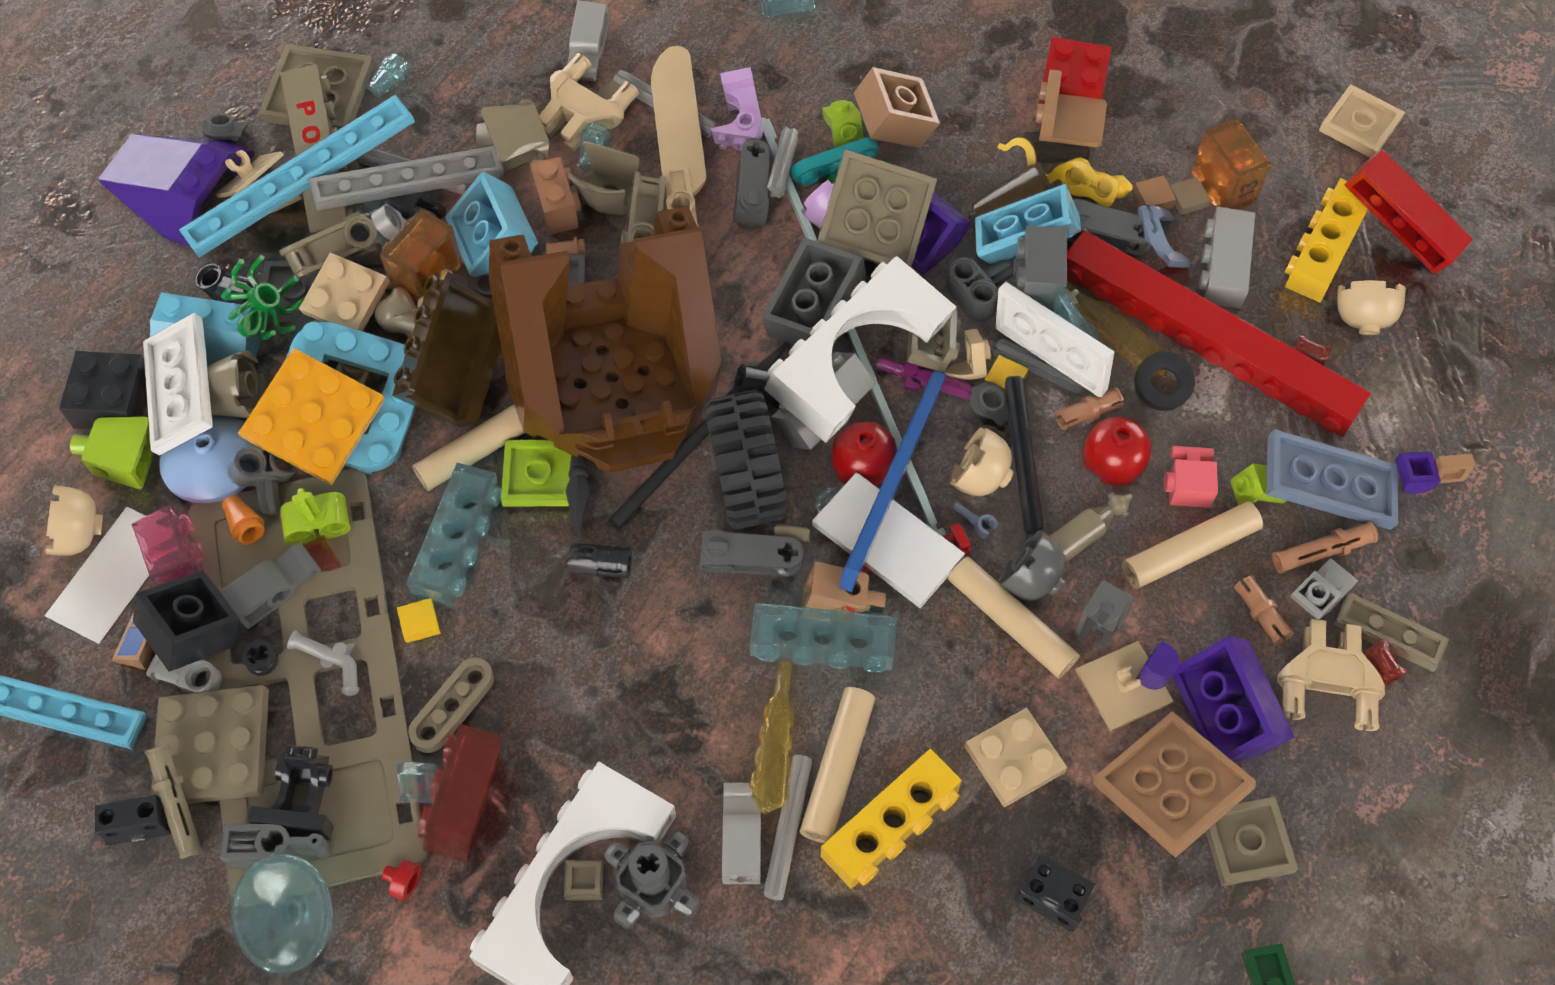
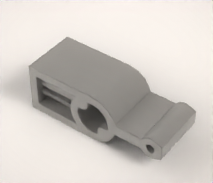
M577 0L570 35V52L567 64L576 53L584 55L591 62V67L579 80L596 81L599 59L603 55L610 21L607 4Z
M724 783L723 884H760L761 783Z

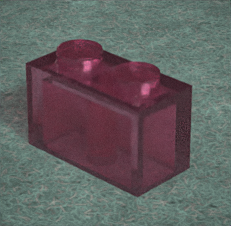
M168 505L131 524L151 581L157 586L204 570L201 561L205 559L204 554L197 542L192 540L190 533L194 532V527L185 513L180 515L173 507Z

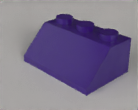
M935 192L932 195L912 263V267L921 275H925L950 254L972 225L971 221Z
M1226 637L1179 664L1173 678L1197 732L1234 763L1264 754L1295 738L1248 639Z

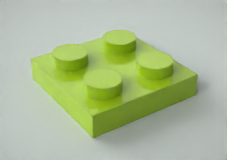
M505 440L501 492L502 506H569L565 490L570 480L568 472L570 470L571 455L554 447V442L550 440Z

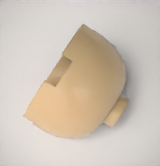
M1373 280L1351 282V289H1345V286L1340 285L1337 289L1338 313L1341 319L1350 327L1358 328L1359 334H1380V329L1393 325L1402 314L1406 288L1401 284L1396 285V289L1386 288V281Z
M979 428L963 449L967 450L960 465L955 463L950 475L949 484L965 494L982 497L993 493L999 486L1002 488L1006 487L1014 471L1010 469L1012 454L1006 441L990 429Z
M54 485L53 494L59 496V501H51L46 536H49V539H54L53 546L46 545V555L71 556L81 553L90 546L94 535H101L103 515L96 514L95 502L87 493L72 487Z

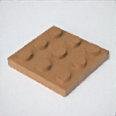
M1173 711L1093 777L1094 785L1175 858L1252 792L1256 786L1255 779Z

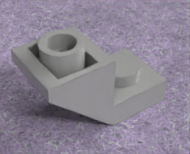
M1330 558L1317 572L1314 571L1290 597L1317 620H1320L1354 588L1358 580Z

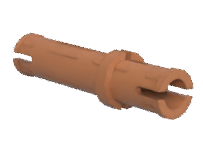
M1369 521L1346 530L1338 528L1332 530L1331 535L1279 552H1273L1272 562L1277 572L1282 574L1285 571L1314 563L1336 554L1340 556L1348 555L1352 549L1376 543L1378 541V533L1374 524Z

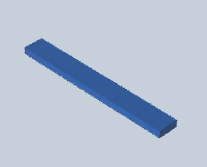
M935 370L930 377L845 565L839 584L841 585L840 588L853 591L936 404L946 374Z

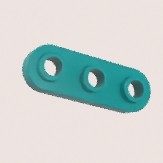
M866 137L803 159L790 168L791 175L795 183H802L803 186H807L817 182L824 175L835 174L838 172L845 149L876 159V154L880 150L876 140Z

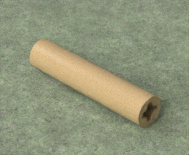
M513 404L413 464L412 468L427 491L432 490L504 446L505 440H514L525 432H523L515 405Z
M1249 501L1244 502L1122 561L1124 576L1134 589H1139L1262 529L1263 520L1261 514L1253 503Z
M969 556L960 561L950 573L948 580L1058 679L1064 676L1076 663L1080 654Z
M856 687L844 689L800 828V833L808 839L825 843L835 833L875 702V696L866 690Z

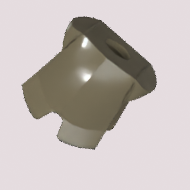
M522 99L517 105L482 108L481 114L484 122L477 124L476 145L477 148L494 146L497 156L502 163L504 174L527 163L547 159L549 140L535 104L531 100Z
M584 141L583 147L591 166L587 169L581 180L568 173V177L577 188L576 192L579 200L600 213L627 215L634 171H638L640 158L636 155ZM607 187H613V188H615V189H617V190H611V189H606V188H607Z

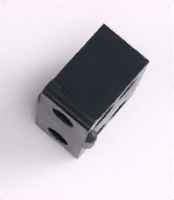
M156 794L95 805V833L105 840V845L126 842L138 843L147 841L149 838L171 834L160 797Z
M1040 853L1025 884L1019 885L1014 898L1019 903L1063 928L1075 931L1082 920L1080 914L1095 883Z

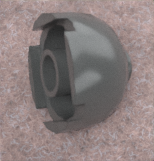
M1039 530L1020 546L1018 551L1021 553L1014 561L1011 559L1008 561L998 579V583L1018 599L1027 601L1037 600L1044 597L1047 593L1053 596L1065 583V579L1061 577L1066 568L1065 555L1060 545L1050 535Z

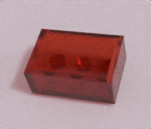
M459 724L456 736L448 735L442 755L444 756L442 767H445L444 771L437 769L430 798L433 805L432 807L425 805L418 826L420 828L418 837L423 838V851L467 863L500 759L504 736Z

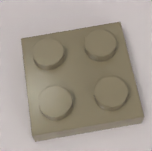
M1276 797L1238 803L1206 831L1221 886L1293 874L1298 870Z

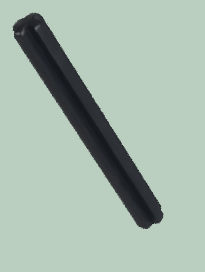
M1009 376L1005 381V390L1025 533L1034 534L1039 530L1042 531L1044 525L1024 379L1021 376Z

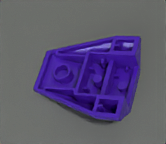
M131 134L98 180L100 184L162 237L190 247L179 229L202 216L199 207L224 172L235 176L238 175L237 172L231 171L226 166L225 161L231 159L236 166H240L241 158L235 153L236 151L243 150L247 153L250 160L255 153L251 149L226 140Z

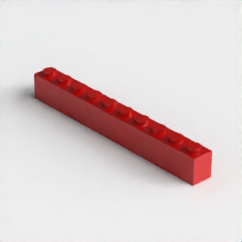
M1085 230L1067 251V280L1087 289L1098 299L1106 300L1118 307L1124 314L1144 322L1152 330L1170 337L1181 347L1196 352L1209 363L1227 370L1240 381L1247 382L1260 389L1266 396L1279 400L1291 407L1297 414L1310 418L1329 432L1344 437L1371 395V392Z

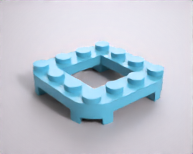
M309 322L295 336L287 357L292 349L295 348L323 364L330 359L388 377L382 393L385 401L375 415L368 434L362 436L344 466L358 469V472H364L365 475H372V472L383 470L393 462L396 463L402 454V446L416 409L415 406L392 396L395 388L394 376L402 366L405 357V345L336 323Z

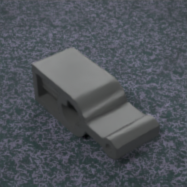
M298 542L276 560H267L258 564L220 591V593L240 618V622L249 629L288 601L295 593L296 587L307 579L316 576L321 569L301 542Z
M224 824L220 859L229 868H282L293 863L297 855H316L319 858H326L330 856L331 846L323 836L317 833L311 834L309 837H292L281 825ZM282 840H283V844H282V845H278V844H279V841H282Z

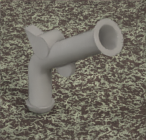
M298 630L293 631L287 643L288 650L298 649L320 658L321 666L326 669L334 665L341 667L343 672L342 693L347 696H354L359 692L357 665L350 656L355 646L354 642L347 645L341 642L336 643L331 648L302 636Z

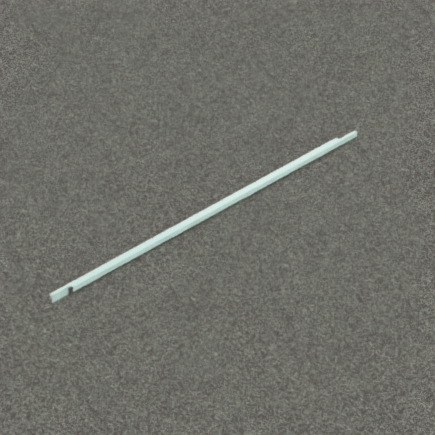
M764 117L761 118L764 130L763 135L774 161L777 151V144L775 142L777 135L770 119ZM789 175L785 190L806 238L817 241L809 220L801 212V209L804 208ZM855 328L850 329L846 332L854 353H856L876 383L870 391L886 429L895 439L898 450L902 438ZM910 460L905 474L926 524L941 536L947 535L944 528L937 529L936 527L937 520Z

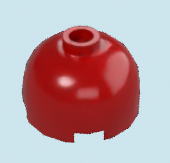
M1120 416L1106 418L1095 424L1085 438L1082 459L1087 470L1090 468L1095 475L1101 478L1100 481L1102 483L1114 486L1128 485L1146 471L1150 462L1152 445L1149 435L1139 423L1130 418Z
M854 422L843 428L833 442L830 459L833 469L838 474L839 481L846 484L857 472L874 486L883 483L897 453L896 442L886 428L875 422Z

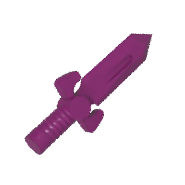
M879 357L876 369L901 376L905 381L904 389L910 391H918L920 389L919 383H915V380L920 382L921 385L927 386L932 373L935 372L925 369L927 367L912 363L903 364L884 357ZM946 375L941 391L969 399V396L972 395V387L975 385L971 382Z

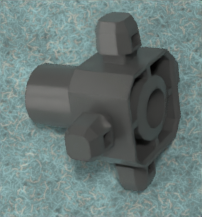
M675 831L663 842L664 848L654 841L638 843L631 854L630 849L620 843H612L606 850L604 856L607 863L614 869L619 870L616 873L618 889L621 897L626 900L625 902L621 901L616 908L614 921L625 929L632 927L641 917L639 911H642L650 918L665 916L671 906L674 905L675 911L684 916L691 917L699 907L700 902L697 896L689 889L683 891L687 882L684 864L679 858H682L687 851L689 839L679 831Z

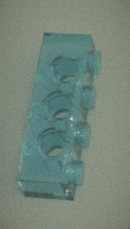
M456 463L406 582L413 598L420 600L432 598L433 603L452 608L456 597L460 598L466 585L465 575L468 567H473L477 560L479 540L481 536L485 537L489 530L491 510L493 506L497 507L501 500L502 487L499 485L495 472ZM469 503H477L474 507L470 509L463 508L465 505ZM455 533H465L458 539L451 538ZM443 563H452V565L447 569H438L439 566Z
M755 603L750 637V656H756L759 660L767 662L787 659L799 665H811L813 662L825 663L836 669H846L849 666L864 667L866 671L873 673L892 670L897 617ZM784 632H791L797 637L786 641L781 639L779 635ZM824 635L832 641L828 644H819L814 639ZM855 639H861L867 643V646L856 648L850 642Z

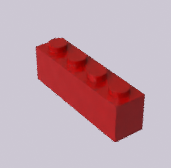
M1383 149L1364 162L1344 184L1433 274L1452 264L1473 240Z

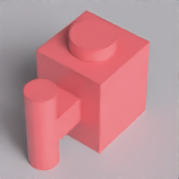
M1171 446L1170 458L1175 459L1171 471L1166 472L1164 476V492H1169V505L1211 508L1218 494L1217 462H1212L1214 449Z

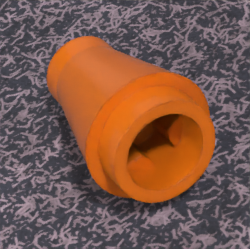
M231 495L224 499L221 507L225 512L232 538L244 545H250L260 540L265 533L263 518L244 503L238 495Z

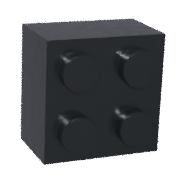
M75 351L59 407L73 429L92 430L94 421L98 418L144 416L147 404L145 362L142 354Z
M204 570L136 593L133 623L168 672L233 648L236 645L240 618Z

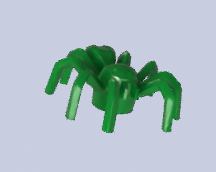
M260 255L251 265L247 275V280L253 286L252 288L237 280V273L244 263L243 259H239L231 272L232 284L248 293L229 294L232 289L228 286L221 294V298L224 300L247 299V301L229 314L228 319L234 320L250 307L251 310L237 322V330L243 337H252L258 331L263 340L276 334L274 330L266 333L269 313L275 328L281 334L294 331L296 329L295 325L285 328L280 325L276 310L280 314L285 315L300 307L305 297L286 308H282L278 304L280 297L296 284L299 278L293 276L278 290L272 284L266 282L258 284L254 279V273L265 258L263 255Z

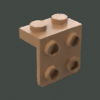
M1050 70L1048 82H1041L1039 101H1045V104L1038 103L1036 123H1042L1039 140L1100 147L1103 140L1107 102L1104 99L1059 94L1062 71Z

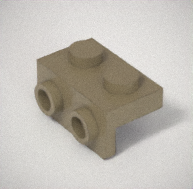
M955 305L956 309L947 323L928 342L908 331L907 362L944 372L949 362L956 360L960 350V342L956 341V336L961 325V319L957 318V305Z

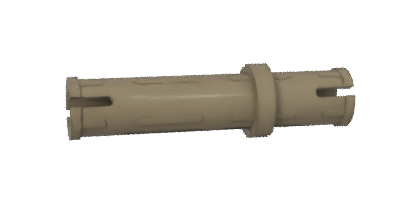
M168 743L144 751L147 756L155 784H152L154 792L158 791L167 823L176 846L178 859H183L202 852L203 848L200 845L181 786L184 779L182 775L177 774Z

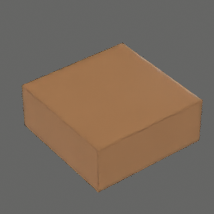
M1164 175L1135 183L1133 191L1141 206L1155 205L1165 209L1174 207L1176 198Z
M1472 453L1438 456L1435 461L1441 479L1440 483L1464 481L1476 466Z

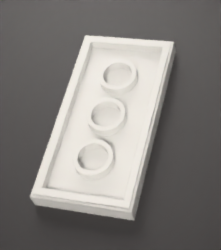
M1005 282L998 289L995 328L1098 397H1102L1108 390L1114 351L1009 283Z
M196 313L185 317L143 341L151 451L158 455H162L213 427L203 318Z
M856 472L812 520V526L851 554L880 489ZM893 500L864 566L921 608L947 579L956 565L964 559L965 553Z

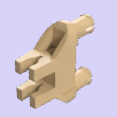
M576 53L562 71H555L550 76L551 101L539 115L546 135L552 137L566 121L568 122L560 134L561 137L566 139L563 142L564 146L573 152L589 135L605 132L617 127L624 120V111L635 97L639 95L638 89L633 84L629 86L627 81L622 83L610 99H603L578 84L577 82L582 75L591 67V62L588 58L580 53Z
M1311 619L1310 626L1304 629L1303 651L1277 675V682L1283 688L1282 711L1285 717L1289 719L1290 713H1292L1293 720L1305 718V689L1352 696L1356 699L1354 727L1358 730H1363V725H1366L1365 731L1378 730L1379 700L1385 695V684L1378 671L1362 653L1361 626L1347 624L1345 626V633L1341 632L1339 634L1338 648L1326 647V621Z

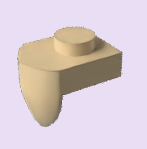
M977 329L964 331L966 361L948 367L944 374L964 380L984 378L987 375L986 359L991 357L989 342L987 339H982Z

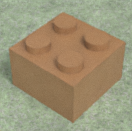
M872 67L854 92L870 139L921 148L940 124L922 78Z

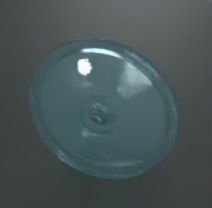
M290 854L271 855L253 863L237 883L231 904V922L234 936L244 955L257 967L271 973L282 974L297 971L308 966L324 949L331 932L333 910L329 890L320 873L304 859Z

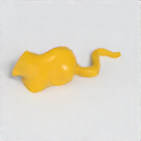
M1024 137L1014 138L1006 145L999 143L997 147L1003 151H1008L1013 146H1021L1026 153L1027 166L1037 163L1034 146ZM1081 157L1060 164L1052 173L1046 174L1050 184L1059 179L1062 185H1067L1071 195L1088 197L1093 199L1096 204L1104 207H1110L1116 198L1125 197L1133 189L1132 184L1124 175L1112 176L1105 172H1098L1091 167L1086 159Z

